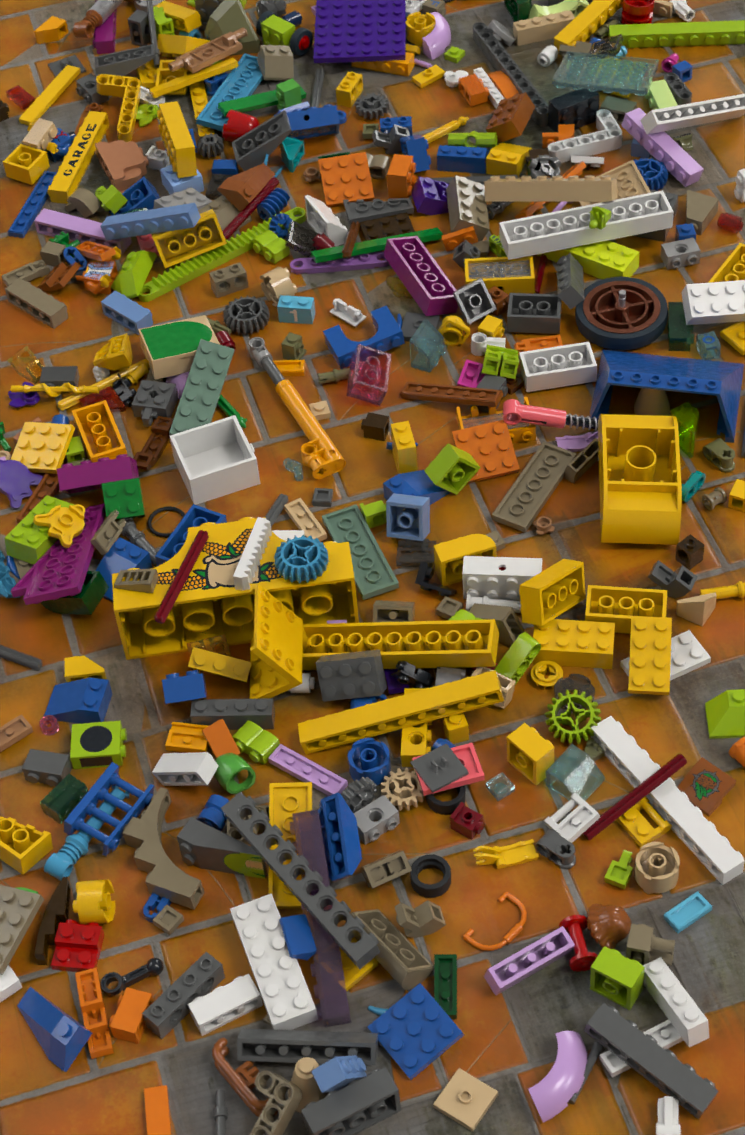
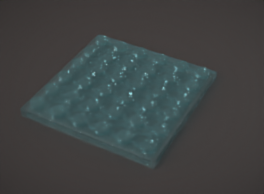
M567 51L552 79V86H556L559 89L570 87L573 90L588 89L591 92L602 90L605 93L619 92L623 95L634 93L637 96H644L649 92L659 66V60Z

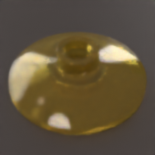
M395 276L387 277L386 284L393 291L394 296L414 299L400 278Z

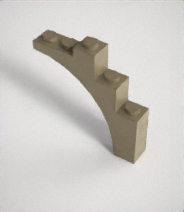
M160 787L158 792L152 796L151 803L142 812L140 819L132 817L130 822L124 826L123 836L126 845L137 848L134 859L137 868L148 873L145 883L149 894H157L160 898L165 897L171 902L195 910L205 892L201 880L186 874L175 866L162 847V825L172 801L168 789Z

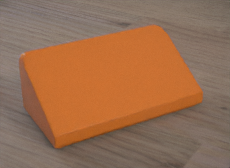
M223 719L202 730L215 758L226 753H234L240 756V750Z

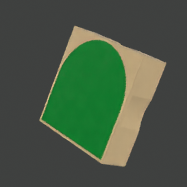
M206 315L138 329L141 348L146 359L149 361L155 380L189 372L200 339L220 345Z

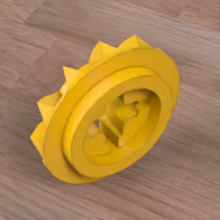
M549 660L540 661L532 667L531 678L537 686L541 685L544 689L547 686L553 688L556 684H560L563 678V670L556 662ZM547 670H549V676L547 679H545L544 675L547 673Z

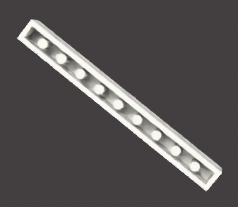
M612 716L597 723L598 726L591 727L595 735L591 736L590 739L593 738L605 751V756L634 788L661 768L658 763H654L650 759L647 751L641 749L634 737L628 735L619 721H615ZM669 777L646 796L649 799L650 805L664 820L670 822L672 825L671 829L722 885L743 873L745 861L742 854L732 848L725 836L720 835L715 825L703 816L701 810L689 801L688 796L676 787L672 778Z

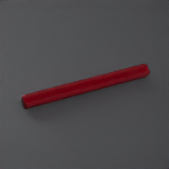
M276 177L271 178L257 196L222 231L225 240H228L252 214L258 204L279 184V180Z
M198 531L154 615L155 622L163 624L166 621L209 538L207 531Z
M681 753L677 754L604 812L583 833L588 840L594 838L686 765V758Z

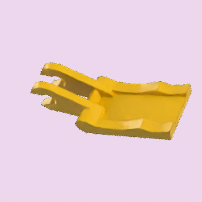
M533 839L520 841L508 846H478L473 849L474 852H478L473 854L476 860H479L476 862L477 865L496 864L497 869L534 861L539 857L535 850Z

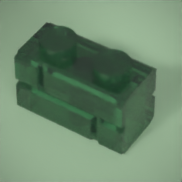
M68 774L40 802L43 812L61 824L87 794V786L71 774Z

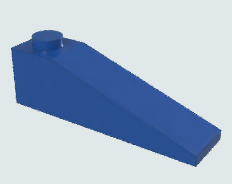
M29 987L17 1007L48 1059L67 1072L92 1035V1032L32 987Z

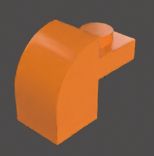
M558 124V132L542 133V148H548V145L553 142L573 138L574 124Z

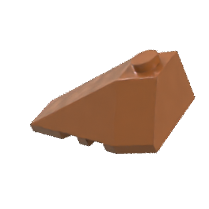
M262 163L227 178L217 190L241 212L275 174Z

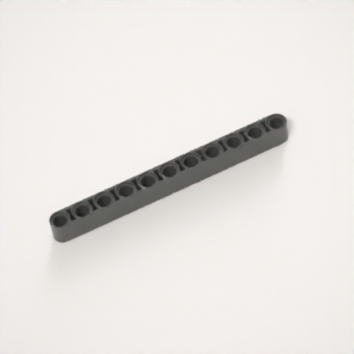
M482 22L474 23L473 41L496 71L504 72L511 79L519 94L527 93L535 105L531 115L534 121L541 127L549 126V105L497 38L494 37V34L487 28V25Z

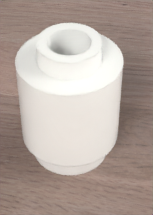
M553 45L545 47L537 56L538 63L543 67H548L558 56L557 48Z
M302 673V684L288 691L291 693H310L311 689L315 688V678L311 677V673Z

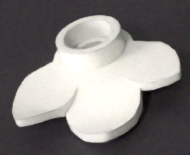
M463 70L456 72L446 71L444 73L446 85L457 87L458 79L467 77L469 75L468 72Z

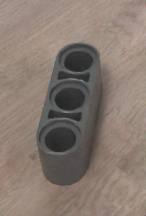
M675 73L665 74L664 79L677 105L691 103L692 93Z

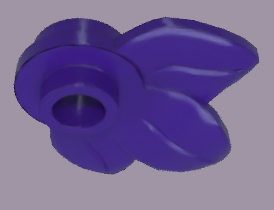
M24 382V383L22 384V386H24V385L34 386L33 384H31V383H29V382ZM8 392L9 398L12 400L9 405L15 408L35 405L40 400L37 392Z

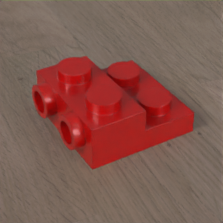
M72 919L66 920L65 923L59 922L54 940L56 947L51 962L52 970L81 972L96 968L105 936L102 926L95 922L87 923V925L79 924Z

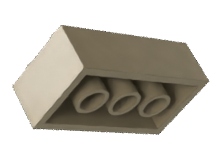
M455 175L446 189L451 233L474 226L478 241H482L490 230L487 203L485 202V187L479 182Z

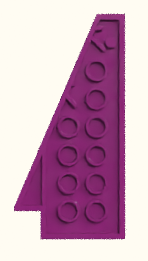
M105 503L85 509L84 529L80 535L73 538L71 547H63L58 539L11 589L10 592L13 598L24 595L23 600L28 605L39 604L46 600H57L65 596H75L81 593L95 546L90 541L103 524L106 515Z

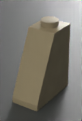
M687 190L686 224L693 223L696 234L702 235L717 214L719 199Z
M474 603L469 610L476 618L484 620L495 619L499 631L498 642L508 647H511L517 637L525 632L512 607Z

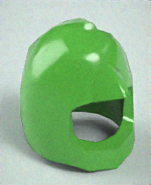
M226 753L216 758L215 762L219 767L214 776L221 787L227 792L237 794L249 789L255 783V772L242 757L234 753ZM247 769V779L238 784L234 780L235 776L240 771Z

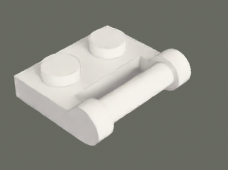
M577 793L570 796L571 799L551 817L548 816L544 820L549 829L557 831L571 843L600 818L599 813ZM576 805L578 806L566 818H564L559 824H557V822L560 821Z

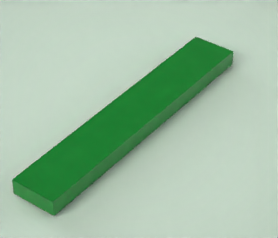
M300 86L301 99L306 98V92ZM277 90L218 103V109L226 117L231 109L244 113L278 105Z

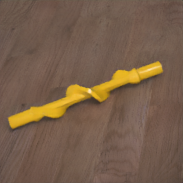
M68 382L60 387H49L45 383H38L34 386L11 385V392H46L51 397H58L62 392L78 394L99 393V386L83 385L76 387Z

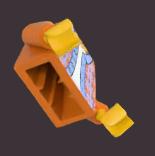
M117 246L113 247L116 254L112 256L111 260L107 262H90L87 265L86 271H77L76 279L77 281H84L87 291H91L94 294H111V285L118 273L116 260H119L121 257V250Z

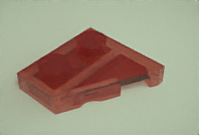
M112 386L99 390V393H92L79 399L82 407L106 400L110 410L120 409V412L126 411L125 405Z

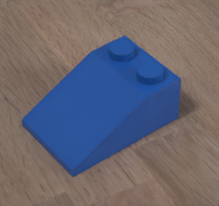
M142 177L122 193L128 201L115 214L110 210L109 212L113 216L154 209V200L160 197L155 187L145 177Z
M424 470L397 474L383 483L384 498L386 500L393 493L430 497L431 505L451 493L435 485Z
M121 537L112 545L96 571H100L109 586L104 595L105 599L113 602L112 574L130 568H152L148 551Z
M89 677L55 685L44 714V719L79 724L104 722L112 697L109 680Z

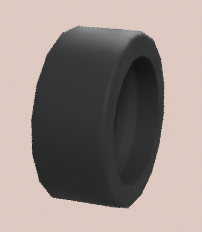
M465 785L455 788L458 791V796L450 801L437 800L433 794L426 795V802L429 808L442 815L452 814L461 802L465 803L466 801Z
M435 854L424 855L413 862L410 880L416 893L426 898H435L443 895L451 885V868L444 858ZM436 868L443 872V879L436 884H425L418 879V874L424 869Z

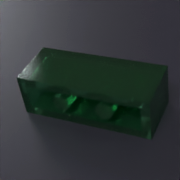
M668 302L669 351H690V344H694V333H691L693 332L694 325H686L683 302Z

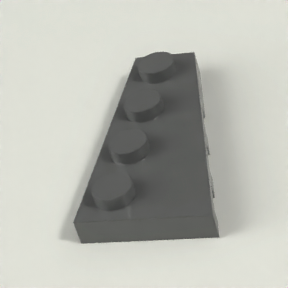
M391 198L388 201L373 199V202H364V199H357V202L343 200L350 225L352 221L356 223L357 221L363 222L399 213H414L410 198Z

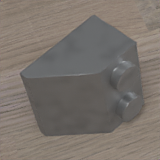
M482 278L474 280L453 292L467 324L497 309Z

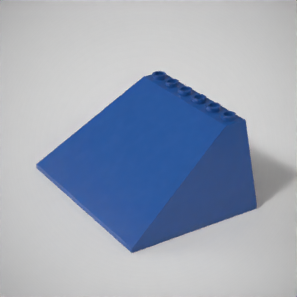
M602 350L589 417H596L597 419L600 414L609 413L614 385L715 395L720 405L717 434L720 435V432L724 433L725 442L734 443L744 364Z

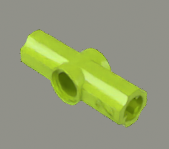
M471 131L470 133L448 134L449 146L495 147L498 141L496 132L478 133L477 131ZM469 137L475 138L476 143H472Z

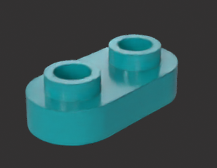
M700 471L693 472L689 476L688 481L682 484V501L688 502L702 487L706 478L704 473Z

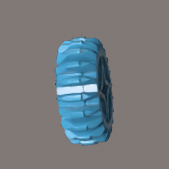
M295 535L292 540L287 538L286 542H281L280 547H277L274 556L275 568H277L279 575L283 576L285 580L290 579L291 583L297 580L299 584L301 581L308 583L309 579L316 581L317 576H322L323 571H326L329 562L328 551L325 545L318 538L313 539L311 535L308 538H305L304 535L300 538H297Z

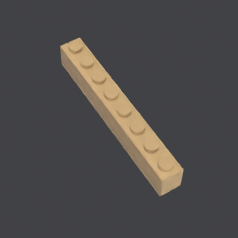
M593 175L585 176V178H579V176H569V178L553 176V179H547V176H537V179H531V176H522L521 179H515V176H507L505 179H500V176H492L489 180L484 181L485 202L614 201L617 199V178H611L610 175H604L601 178H595Z

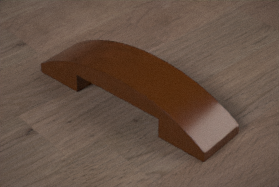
M162 416L156 418L151 427L152 434L142 451L137 452L133 458L137 462V468L148 470L156 464L170 439L169 432L174 419Z

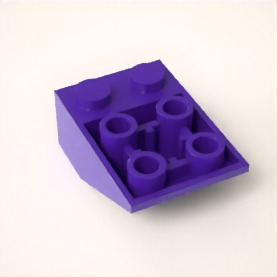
M419 176L411 193L417 212L428 215L449 213L446 192L449 184L444 181H436L428 177Z

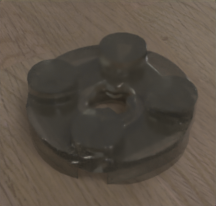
M569 674V677L564 679L562 677L555 684L554 697L558 700L559 692L566 696V690L573 692L575 689L578 691V695L584 691L586 692L585 698L591 695L593 697L592 702L595 699V688L591 684V680L584 675ZM574 703L576 708L587 710L584 706ZM565 705L562 708L567 710L568 706Z

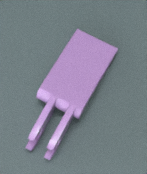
M598 431L593 434L588 432L580 436L566 435L555 438L558 447L571 452H578L584 450L595 438L598 439Z

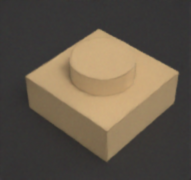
M327 401L309 404V409L317 420L331 418Z

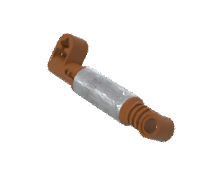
M97 0L87 11L86 17L81 22L74 24V35L76 37L91 38L95 28L101 26L123 1L134 2V0Z

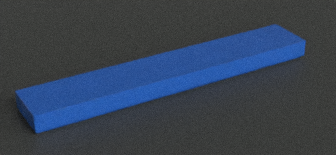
M44 171L8 230L9 236L25 237L49 197L48 187L53 182V177L56 176L57 172Z

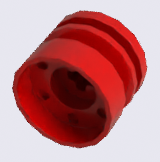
M623 0L622 25L652 24V11L654 10L655 0Z

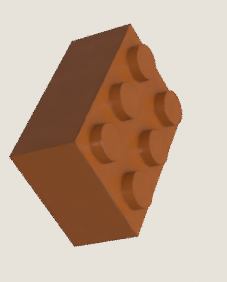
M518 93L511 98H504L499 102L486 128L487 132H496L497 144L522 135L535 109V105L527 93Z

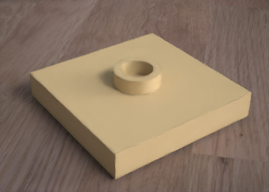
M458 1068L434 1102L433 1108L473 1132L497 1098L498 1091Z

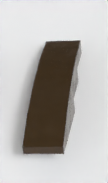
M68 877L62 878L44 912L34 954L38 965H47L49 945H55L54 940L59 922L65 923L69 919L71 886Z

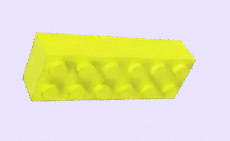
M607 240L536 254L539 256L544 254L547 256V259L558 262L562 256H567L571 253L582 265L583 273L599 279H606L611 277H631L639 267L640 252Z

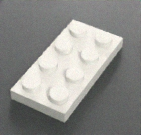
M690 630L671 638L670 681L711 662L710 655ZM630 657L620 662V666L628 677Z

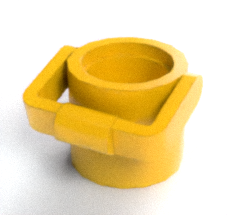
M450 315L442 320L438 333H440V340L443 344L456 346L458 344L462 345L470 335V328L464 324L460 317Z

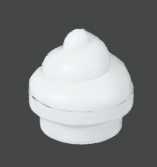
M94 367L93 374L96 382L109 377L110 369Z

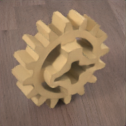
M397 768V773L390 771V777L384 776V782L381 783V796L385 795L394 806H398L399 811L403 807H406L408 811L411 805L415 808L418 807L417 801L423 802L424 795L415 770L410 773L408 768L401 772L400 768Z

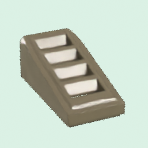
M157 569L120 570L114 587L153 593L159 579Z

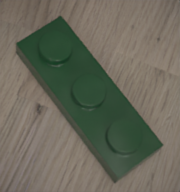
M434 954V999L451 1019H457V954Z

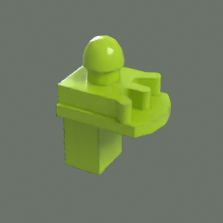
M597 206L593 207L589 212V227L601 230L605 228L606 222L611 218V211Z

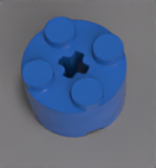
M363 738L352 745L350 752H348L350 775L354 781L356 779L359 781L361 777H369L376 785L384 782V776L390 777V754L385 743L375 741L374 738Z

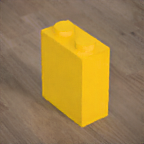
M409 421L390 424L393 457L398 474L418 471L416 444Z

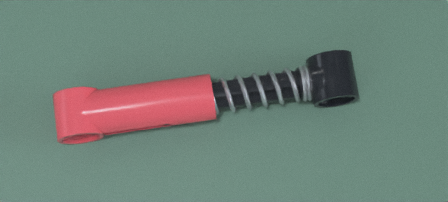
M515 399L507 400L503 404V420L508 425L526 423L561 429L566 425H570V428L576 426V428L582 427L584 429L585 427L588 430L592 428L598 431L599 418L596 419V417L590 418L587 416L585 418L583 415L578 417L577 414L572 416L570 413L566 415L565 410L523 405Z

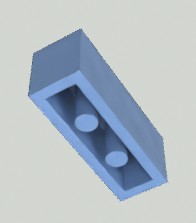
M114 291L101 301L104 315L139 335L138 329L153 325L151 311L142 307L136 301L130 300L124 294Z
M357 1055L334 1057L311 1071L322 1093L339 1091L350 1082L361 1080L367 1076L365 1073L366 1066Z

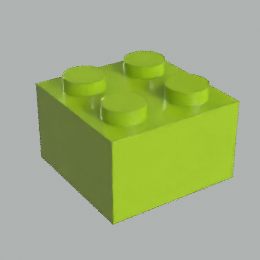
M448 443L424 471L435 485L457 495L481 467L469 453Z
M604 946L591 966L590 990L631 1010L643 990L645 967L637 960H630L619 951Z

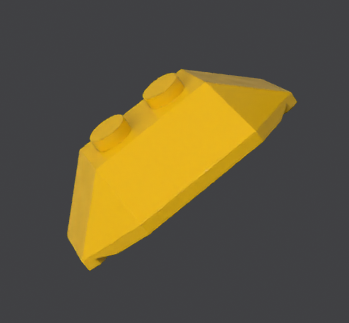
M128 333L112 337L108 341L109 343L104 345L95 354L94 366L114 371L129 369V366L132 364L133 354Z

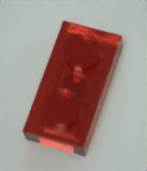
M19 85L6 91L7 97L23 110L29 108L35 101V98Z

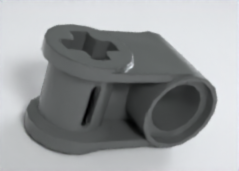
M550 829L535 843L540 854L549 858L560 868L570 869L576 864L575 846L563 838L557 831Z

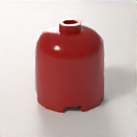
M231 109L226 115L229 119L227 124L223 125L222 137L225 138V141L233 142L259 126V120L254 116Z

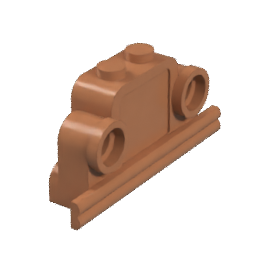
M117 140L110 143L99 142L95 144V154L111 184L121 194L147 174L146 166L149 165L148 159L144 156L142 148L138 147L135 142L126 143L123 140Z

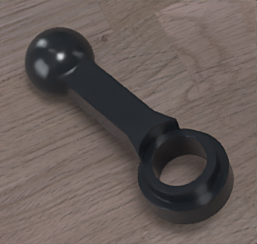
M151 958L146 965L124 976L116 972L107 973L101 980V988L107 995H117L122 990H126L127 987L151 975H159L164 968L163 962L159 958ZM111 982H119L115 989H108Z

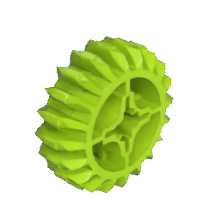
M576 689L573 691L574 694H570V691L566 690V696L559 692V700L552 698L553 704H548L547 709L549 711L545 712V716L549 718L546 720V725H551L548 728L549 732H554L555 739L561 736L560 740L562 743L568 739L570 745H572L573 740H576L577 744H581L580 738L587 742L589 740L587 734L590 736L595 735L591 727L598 726L597 723L601 722V717L598 716L601 714V710L596 708L598 703L592 702L593 697L591 695L585 698L586 692L584 691L578 695ZM574 703L584 706L587 710L576 708ZM567 705V711H565L564 713H560V716H557L558 711L563 706ZM571 709H572V711H573V714H574L575 717H576V719H575L576 725H574V722H573L572 718L570 717V715H571ZM586 718H590L587 725L579 730V724L585 721ZM559 724L569 725L573 731L566 730Z

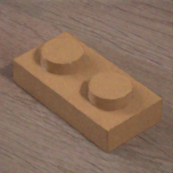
M22 714L0 727V752L34 732L32 726Z

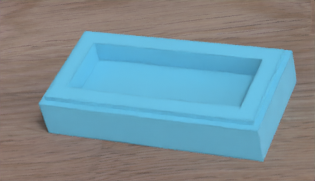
M697 891L666 912L663 918L677 933H680L712 911V905Z

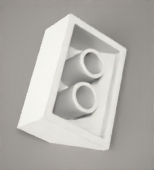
M306 195V215L310 226L317 234L321 235L324 233L335 243V246L344 244L348 234L347 228L340 223L339 218L334 216L331 208L327 207L324 202Z

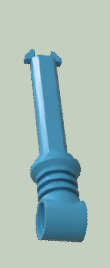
M111 786L112 791L110 794L122 801L125 797L129 799L130 794L127 791L124 793L118 789V786ZM105 800L98 807V809L109 815L117 808ZM92 815L86 823L99 830L105 822ZM81 830L77 834L68 835L65 839V844L58 853H53L48 858L44 866V872L60 881L63 877H69L76 862L81 856H85L88 853V843L93 837Z

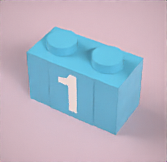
M280 295L277 305L279 322L313 324L316 313L314 297Z

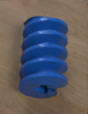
M275 188L258 204L257 213L263 221H268L270 217L273 218L274 215L279 214L288 204L287 202L290 199L288 193L281 188Z

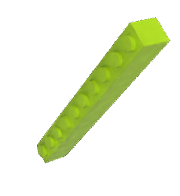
M745 20L609 25V44L612 46L611 49H617L618 46L645 48L745 44Z

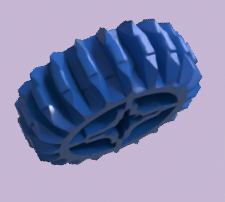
M647 157L645 159L639 158V160L634 159L633 161L649 190L659 191V189H663L668 179V170L664 163L653 158L647 159Z

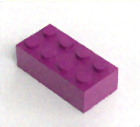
M127 454L117 455L116 459H109V457L99 458L98 462H91L90 460L81 461L80 465H73L72 463L63 464L62 468L57 469L60 491L67 494L102 489V483L139 478L137 462L135 459L127 456Z

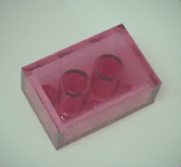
M358 344L351 357L346 396L380 406L387 393L391 354Z

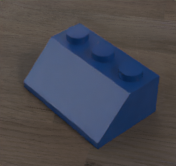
M439 145L437 170L485 174L486 157L490 151L487 148Z

